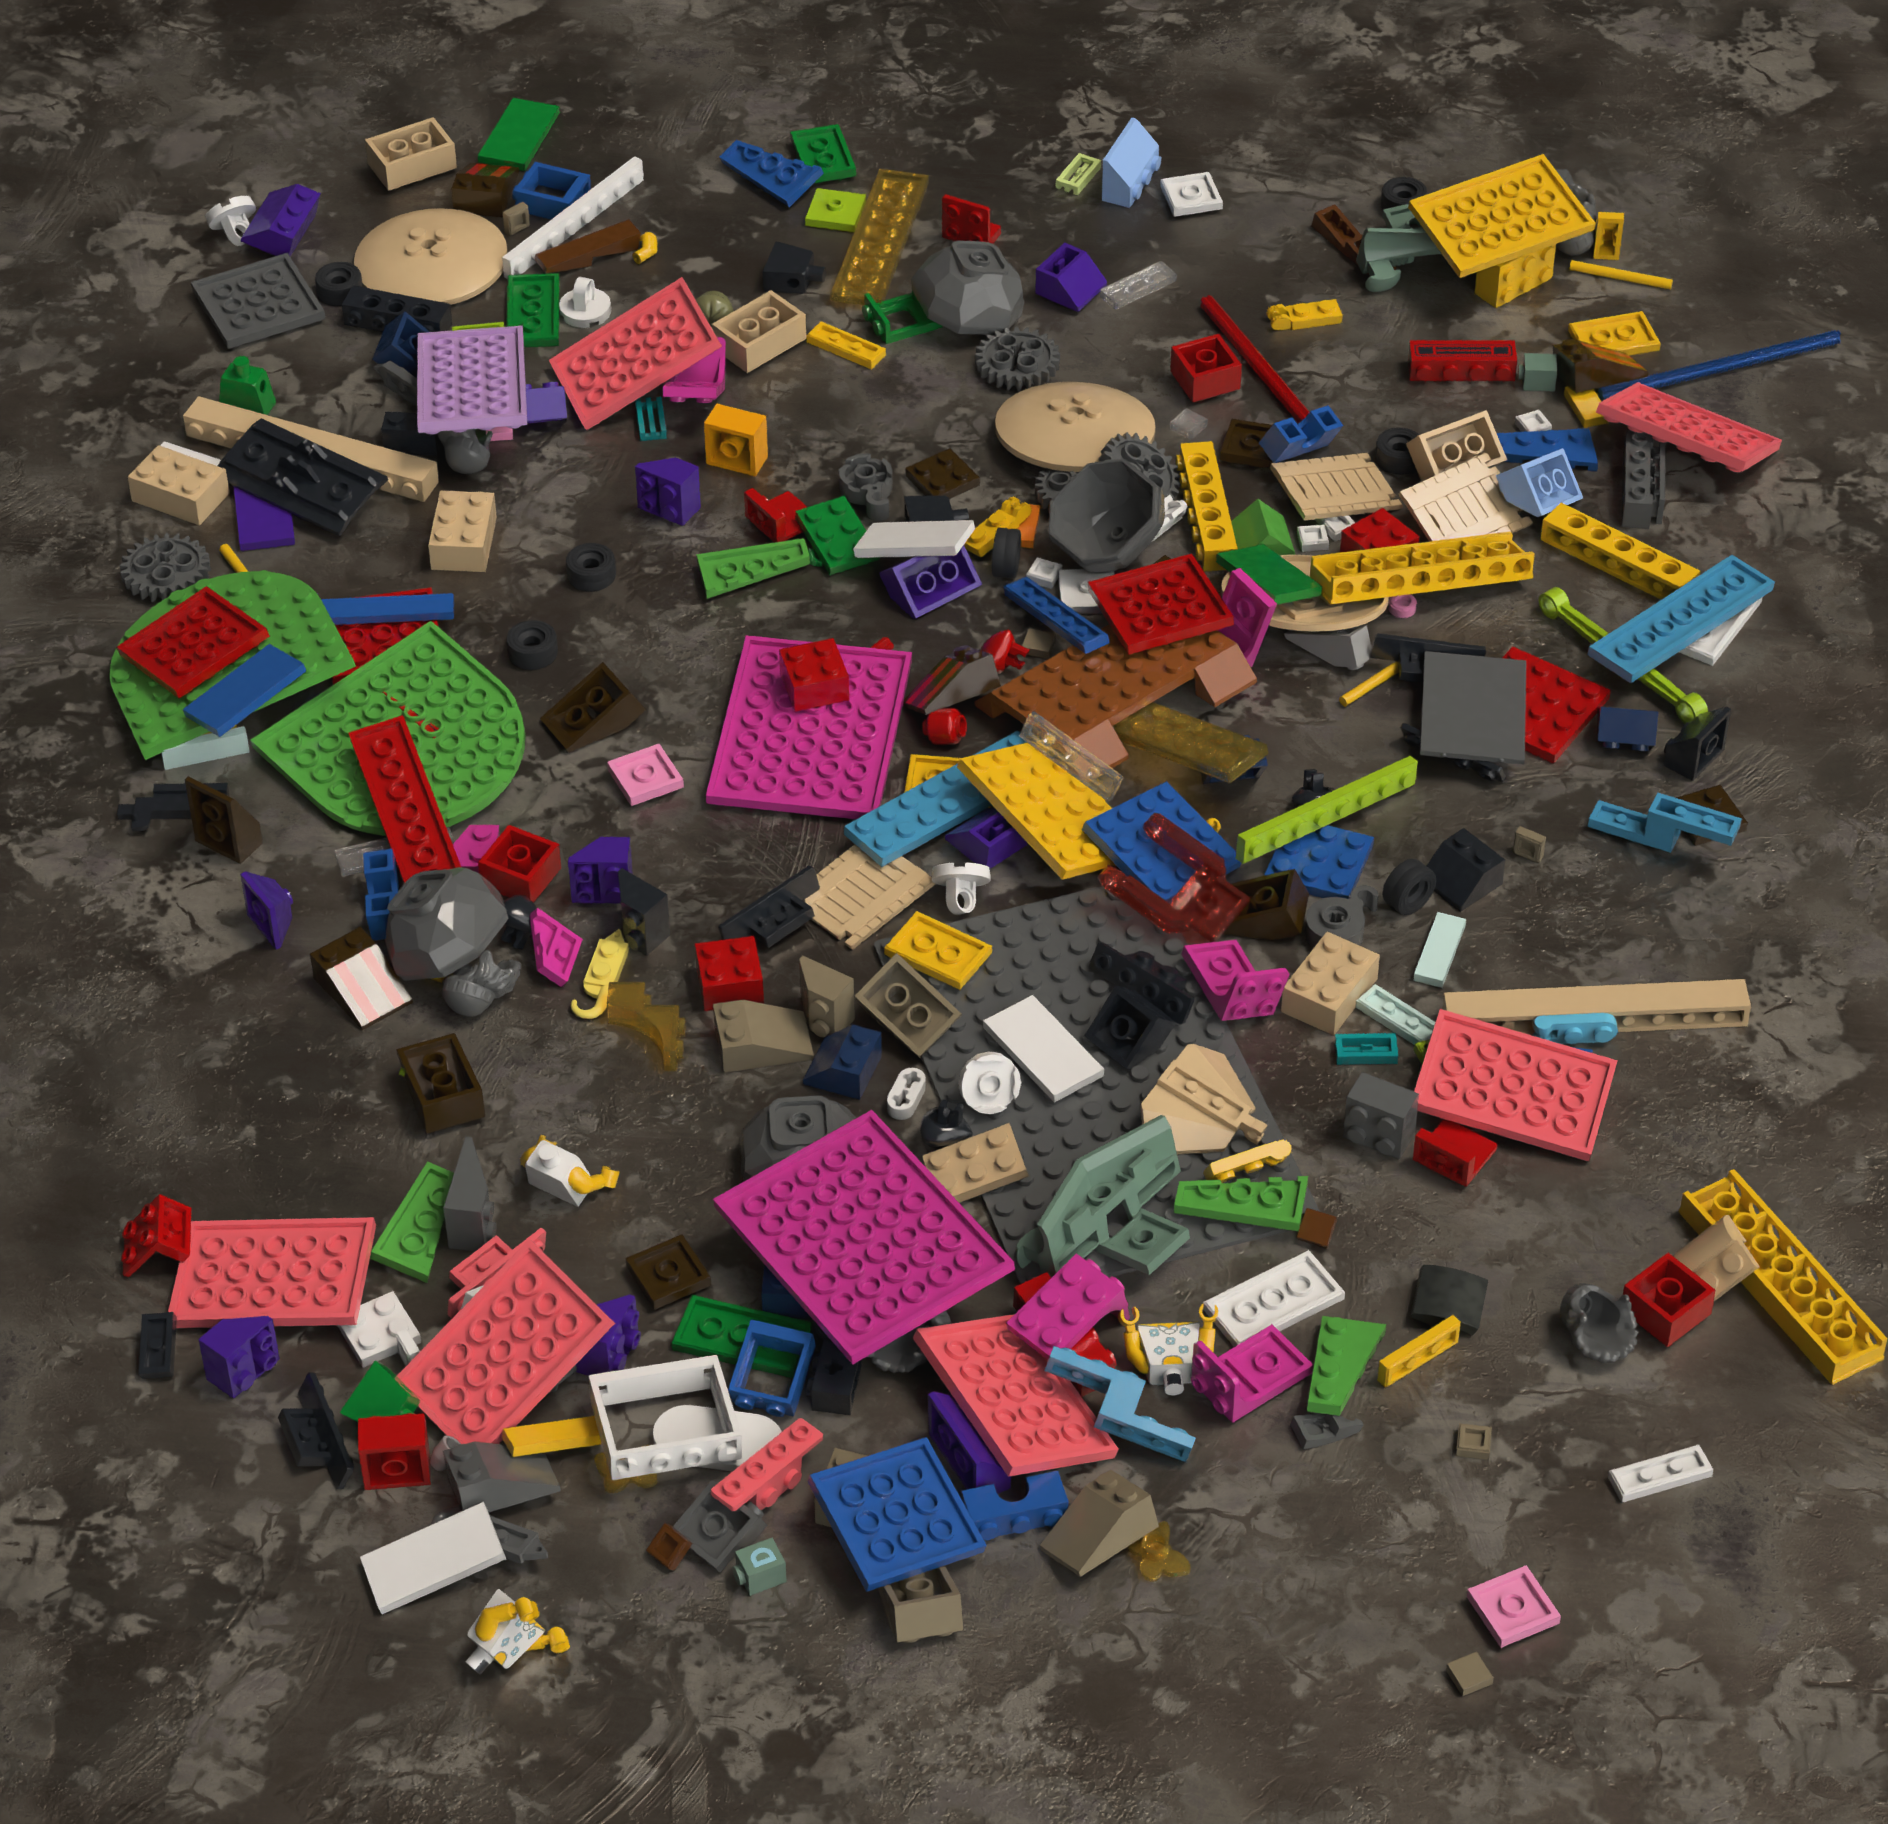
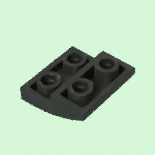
M1422 1265L1410 1317L1434 1327L1454 1315L1461 1321L1460 1330L1474 1335L1480 1326L1488 1280L1454 1268Z

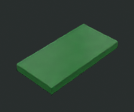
M512 98L479 152L478 162L488 165L519 167L520 171H526L560 114L559 106Z
M559 273L508 275L507 327L523 326L524 347L559 346Z
M1264 544L1217 553L1216 563L1230 573L1241 568L1277 605L1322 595V585Z
M692 1295L671 1343L672 1350L699 1357L717 1355L719 1361L736 1365L750 1320L812 1334L813 1322ZM758 1346L751 1369L793 1378L800 1355Z

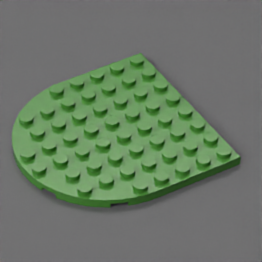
M266 570L239 572L211 579H201L194 585L172 592L169 597L142 615L125 632L118 645L207 586L266 627L270 635L257 647L243 654L234 663L227 665L212 678L207 679L181 698H177L120 656L116 648L110 664V683L145 760L165 752L163 750L176 747L210 732L187 718L183 709L268 644L304 663L306 672L255 711L356 667L322 600L308 584L292 576Z
M430 621L250 741L253 749L327 816L340 824L358 831L385 835L351 744L349 732L403 715L446 828L480 812L506 789L522 761L526 737L523 717L517 701L510 690L443 630ZM405 705L406 707L404 708V711H402L399 707ZM412 710L419 716H410L408 711ZM425 719L422 722L421 727L416 723L418 721ZM432 723L439 729L429 732L425 730V727Z

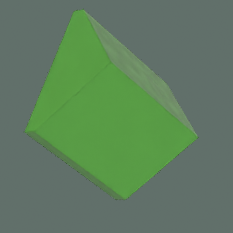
M1257 499L1231 521L1237 549L1264 544L1278 555H1295L1284 516L1261 500Z

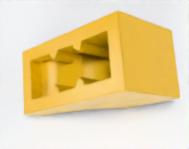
M1598 212L1595 222L1593 259L1619 260L1624 213Z

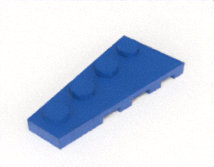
M738 140L719 156L724 165L788 207L824 174L819 166L813 165L811 167L797 159L792 161L776 152L773 154L764 152L763 148Z
M1589 428L1496 433L1507 458L1505 462L1522 463L1524 460L1532 461L1563 448L1572 469L1575 468V465L1588 466V471L1598 470V460Z

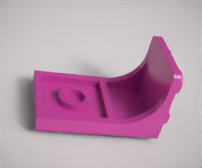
M717 337L722 347L672 377L663 386V397H670L672 402H685L686 399L696 398V402L712 403V400H715L725 390L726 340L723 337Z
M1238 568L1231 572L1222 596L1223 601L1234 616V625L1218 631L1238 644L1250 667H1253L1277 603L1241 568Z
M1237 940L1184 946L1181 955L1221 1021L1274 1015L1289 977V972L1286 968L1255 971Z
M1076 1253L1006 1322L1007 1328L1049 1360L1053 1346L1071 1349L1106 1314L1111 1313L1118 1318L1119 1312L1123 1309L1124 1318L1129 1320V1305L1125 1298V1288L1117 1278L1113 1276L1109 1278L1102 1273L1099 1266L1093 1260H1085Z
M1273 1324L1219 1357L1202 1341L1199 1340L1193 1344L1192 1385L1197 1392L1203 1393L1212 1402L1218 1413L1224 1414L1232 1423L1313 1373V1364Z

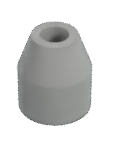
M444 1436L433 1449L430 1459L431 1466L437 1471L446 1470L443 1451L454 1448L461 1443L454 1437Z

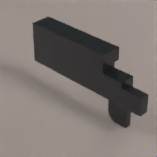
M185 783L154 784L153 797H136L135 804L118 805V820H132V831L148 829L151 819H191ZM203 783L230 796L228 783Z

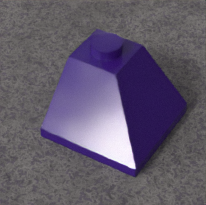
M245 871L240 876L247 915L277 950L282 947L292 920V896L286 888L282 889L275 879Z

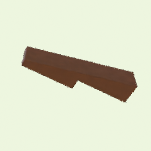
M1336 204L1316 212L1311 227L1358 266L1356 258L1363 234L1358 232Z
M628 219L535 254V261L546 274L592 266L593 257L638 250L641 232Z

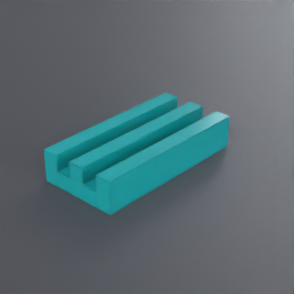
M651 397L646 398V402H641L640 398L635 400L640 441L667 439L662 397H656V401H651ZM655 408L658 411L661 432H656L653 415V409ZM647 409L650 433H645L642 410Z
M1396 1033L1335 1034L1337 1065L1398 1064ZM1343 1046H1361V1047H1343Z

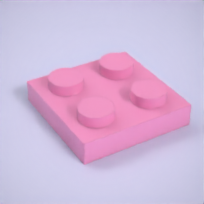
M660 744L607 762L609 773L631 806L684 788L683 778Z
M1527 1565L1469 1588L1467 1591L1468 1600L1500 1648L1560 1624L1561 1615Z

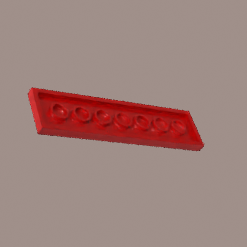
M401 715L349 732L351 744L390 848L393 849L403 883L405 884L410 877L419 872L461 867L404 716Z

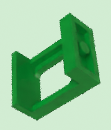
M913 291L912 293L878 303L875 302L870 293L864 294L863 316L866 321H870L877 336L880 335L885 344L943 328L942 325L927 318ZM906 310L917 323L890 331V322L885 315Z

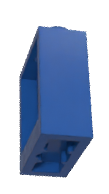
M534 162L531 168L524 173L521 182L514 187L512 198L515 200V205L521 202L527 204L530 215L552 220L591 190L590 175ZM538 185L566 191L567 193L563 198L535 192L534 190Z
M750 1320L728 1389L732 1402L736 1406L747 1410H752L753 1407L764 1409L767 1413L776 1417H783L784 1415L794 1416L816 1348L813 1334ZM758 1346L800 1355L787 1399L745 1389Z

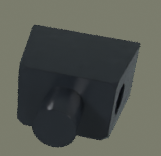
M775 242L763 269L764 292L772 290L776 293L803 294L806 292L810 281H825L826 267L814 265V253L811 250Z
M904 496V517L906 522L969 520L967 508L952 510L949 497Z

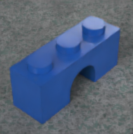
M1328 405L1310 411L1298 424L1293 417L1274 423L1259 444L1272 462L1278 463L1328 446L1344 425Z
M393 849L363 853L364 875L368 889V895H365L366 918L371 937L374 941L386 938L387 922L390 913L387 907L399 891V872Z
M1058 1470L1026 1477V1497L1017 1502H1009L1000 1498L994 1484L962 1490V1501L984 1540H991L995 1537L1012 1533H1024L1028 1530L1045 1526L1053 1527L1069 1506Z

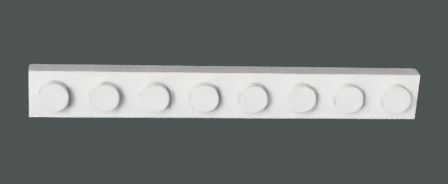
M634 156L502 257L504 278L508 279V275H521L536 263L535 254L559 246L627 192L643 181L644 175L642 160Z

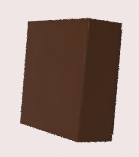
M1306 1208L1297 1239L1328 1249L1338 1220L1337 1217Z
M664 1523L646 1551L665 1567L675 1571L693 1543L670 1524Z

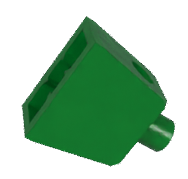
M238 356L229 364L221 376L219 402L269 415L276 404V399L266 370L250 366L248 357Z
M374 1361L340 1413L358 1422V1418H370L372 1416L384 1417L407 1413L415 1414L413 1412L419 1405L420 1399L388 1367Z

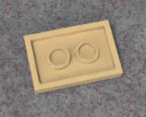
M1010 1123L922 1156L926 1168L959 1203L1029 1177Z

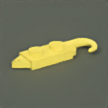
M620 929L605 939H599L583 981L584 992L597 1000L594 1007L588 1010L578 1008L577 1000H572L571 1009L577 1017L582 1019L597 1018L607 1008L629 953V945L625 943Z

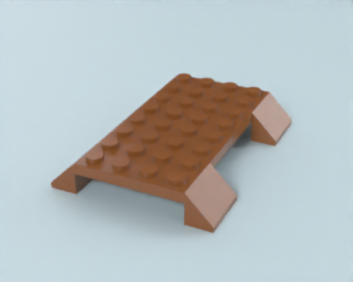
M1108 624L1101 628V630L1108 634L1109 644L1087 654L1072 645L976 700L975 706L991 718H995L1004 712L1009 713L1065 753V760L1070 763V768L1089 783L1129 759L1125 747L1113 728L1114 724L1194 677L1196 695L1214 708L1257 683V678L1238 644L1218 630L1128 655Z

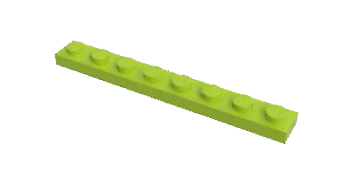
M1408 756L1238 834L1235 859L1245 864L1415 785L1418 761Z

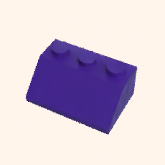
M299 184L269 192L241 237V242L274 256L288 253L291 257L316 216L321 193Z
M964 545L955 556H913L879 573L890 598L913 619L982 585Z
M938 1392L929 1393V1435L966 1490L994 1484L997 1494L1010 1489L1011 1476H1007L954 1397Z

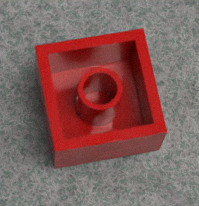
M1220 334L1171 347L1170 372L1192 403L1240 389L1242 364Z
M1381 508L1342 530L1340 553L1419 543L1420 536L1384 508Z
M834 638L779 649L780 675L795 712L850 700L849 675Z
M508 825L478 861L479 874L487 879L500 894L509 898L513 895H525L534 903L561 870L559 844Z
M754 936L695 943L696 968L704 1011H712L713 1004L737 1000L764 1004L763 977Z
M1669 1252L1626 1283L1623 1289V1295L1627 1294L1630 1298L1629 1301L1632 1304L1631 1311L1634 1312L1636 1322L1666 1347H1669L1711 1315L1716 1292L1712 1286Z
M424 1413L358 1418V1452L365 1490L431 1485L430 1449Z

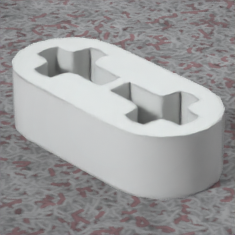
M906 1068L898 1075L887 1098V1111L892 1118L905 1120L914 1114L926 1089V1077L920 1069ZM912 1081H915L912 1083L910 1088H907V1084H911ZM905 1099L906 1103H903L901 1106H899L902 1100Z

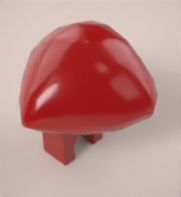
M1009 629L992 635L981 647V651L993 654L998 675L1009 665L1021 670L1025 662L1020 661L1017 654L1026 657L1030 649L1015 642L1014 636Z

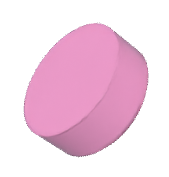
M1411 594L1390 597L1388 610L1393 616L1398 618L1411 617L1416 612L1417 600Z

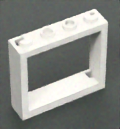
M717 1355L589 1375L590 1402L612 1480L742 1459V1435ZM711 1368V1372L704 1373V1369ZM606 1385L607 1389L599 1390V1386ZM711 1389L724 1431L723 1434L616 1450L605 1410L606 1405Z

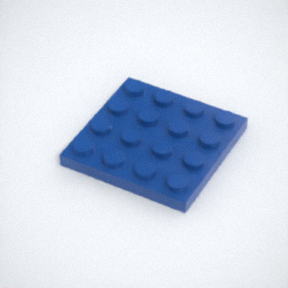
M1167 781L1086 821L1082 828L1085 834L1158 909L1236 870L1242 864L1235 859L1236 851Z
M927 1437L811 1474L807 1481L866 1592L983 1553L987 1546Z

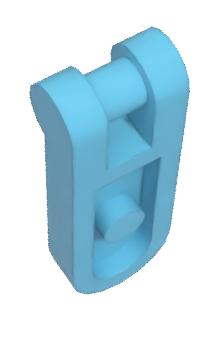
M1609 1013L1538 1016L1534 1021L1535 1032L1533 1036L1559 1044L1605 1043L1617 1035L1618 1027L1616 1018Z

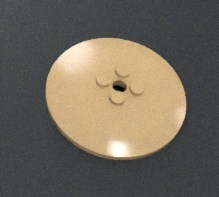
M424 209L396 216L371 230L357 247L354 265L361 272L364 288L452 305L482 293L495 283L503 273L502 257L508 253L506 240L501 231L493 223L479 215L456 209Z
M1055 382L1025 389L1007 399L996 414L995 432L1000 443L1010 453L1028 463L1052 470L1080 472L1088 463L1100 462L1098 459L1102 455L1101 450L1117 434L1123 436L1128 432L1132 437L1137 433L1140 440L1147 436L1148 443L1152 444L1155 437V420L1150 410L1142 402L1118 389L1086 382Z
M1280 555L1310 577L1311 556L1313 555ZM1230 572L1222 580V596L1230 578ZM1320 595L1279 604L1275 608L1269 626L1304 632L1334 631L1357 627L1379 617L1386 610L1389 597L1330 604Z

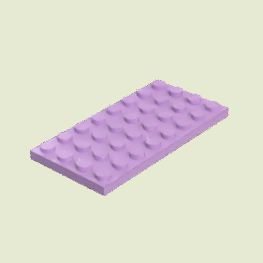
M523 326L418 333V433L437 434L440 431L450 430L453 432H464L467 429L477 428L491 430L495 427L504 426L519 428L522 425H527Z

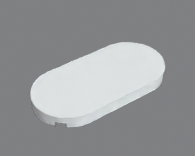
M694 1405L676 1406L665 1411L657 1419L653 1429L654 1445L724 1433L716 1408ZM734 1411L742 1435V1459L696 1467L733 1472L782 1431L772 1419L766 1416Z

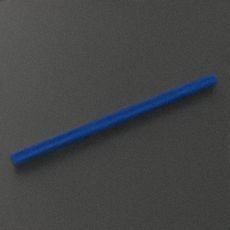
M1835 330L1828 331L1819 335L1804 337V339H1796L1795 341H1787L1786 343L1775 344L1766 348L1755 349L1754 351L1751 350V352L1746 351L1742 354L1739 353V355L1734 354L1730 357H1722L1721 359L1701 362L1671 371L1668 370V372L1656 373V375L1653 374L1648 377L1609 385L1608 387H1600L1598 389L1599 398L1603 401L1637 382L1657 389V387H1666L1669 384L1675 385V383L1678 384L1681 381L1687 382V380L1690 381L1693 378L1695 380L1702 376L1707 377L1708 375L1719 374V372L1722 373L1723 371L1728 372V370L1752 366L1755 363H1764V361L1767 362L1770 359L1773 361V359L1776 360L1779 357L1781 359L1785 356L1805 353L1808 350L1814 351V349L1817 350L1820 347L1834 346L1835 344H1840L1841 333L1839 330L1837 332Z

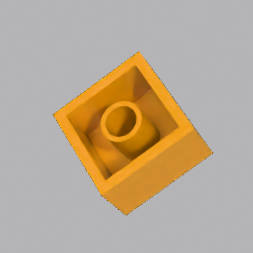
M716 404L704 422L706 464L756 477L768 458L766 416Z

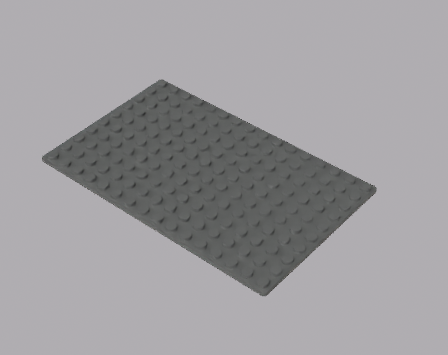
M1125 880L946 924L992 945V954L961 990L916 970L962 1013V1016L921 1056V1059L940 1103L942 1100H947V1107L952 1110L955 1109L958 1103L963 1104V1118L973 1132L971 1137L1010 1123L1029 1177L981 1194V1198L1004 1251L1014 1261L1015 1270L1013 1272L1019 1285L1042 1274L1040 1265L1033 1261L1024 1268L1019 1266L1015 1253L1019 1240L1029 1231L1038 1227L1039 1220L1078 1158L1142 1125L1141 1103L1157 1084L1158 1079L1171 1062L1177 1059L1188 1044H1196L1226 1056L1256 1108L1251 1116L1268 1126L1263 1132L1264 1136L1258 1145L1248 1140L1243 1131L1238 1129L1224 1152L1177 1155L1181 1172L1141 1207L1189 1230L1190 1239L1163 1263L1291 1231L1174 1213L1179 1181L1206 1180L1203 1172L1210 1163L1264 1144L1284 1140L1226 1021L1220 1020L1181 955L1184 946L1188 944L1168 905L1158 909L1131 880ZM894 936L874 942V950L882 967L891 959L884 955V947ZM1100 942H1104L1123 955L1138 951L1152 954L1155 957V961L1175 968L1178 971V975L1187 979L1183 991L1195 999L1186 1023L1180 1025L1176 1022L1161 1048L1130 1070L1124 1068L1084 1036L1116 986L1089 969V963L1095 948ZM1031 995L1104 1068L1103 1077L1055 1103L983 1028V1020ZM988 1051L1001 1053L1009 1058L1018 1069L1021 1079L1017 1098H1013L1005 1110L994 1114L979 1113L969 1106L961 1096L958 1084L960 1072L967 1061L977 1054ZM1290 1153L1284 1162L1278 1163L1275 1166L1263 1163L1264 1167L1249 1174L1245 1170L1235 1173V1178L1224 1183H1234L1237 1179L1250 1178V1182H1268V1177H1282V1181L1297 1180V1176H1302ZM1308 1186L1301 1223L1306 1208L1320 1212ZM1121 1203L1106 1215L1109 1237L1112 1238L1129 1222L1125 1208ZM1143 1240V1241H1141V1242H1139V1243H1145V1242H1148V1241H1150V1240ZM1095 1249L1084 1258L1085 1260H1093L1099 1266L1101 1272L1108 1277L1137 1270L1103 1255Z

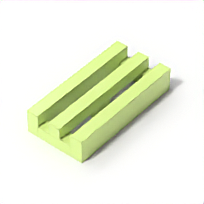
M1078 153L1056 179V188L1061 189L1064 187L1066 192H1070L1072 189L1073 194L1079 195L1101 169V160ZM1075 173L1073 178L1070 181H1068L1069 178Z

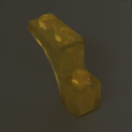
M609 982L607 996L608 1024L632 1028L649 1037L662 1053L664 1070L677 1071L678 1059H683L684 1041L680 1040V1036H685L686 1018H680L679 1005H652L651 995H646L645 982Z

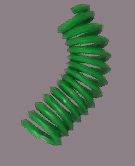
M813 549L808 550L810 553V564L815 567H822L823 561L815 558Z

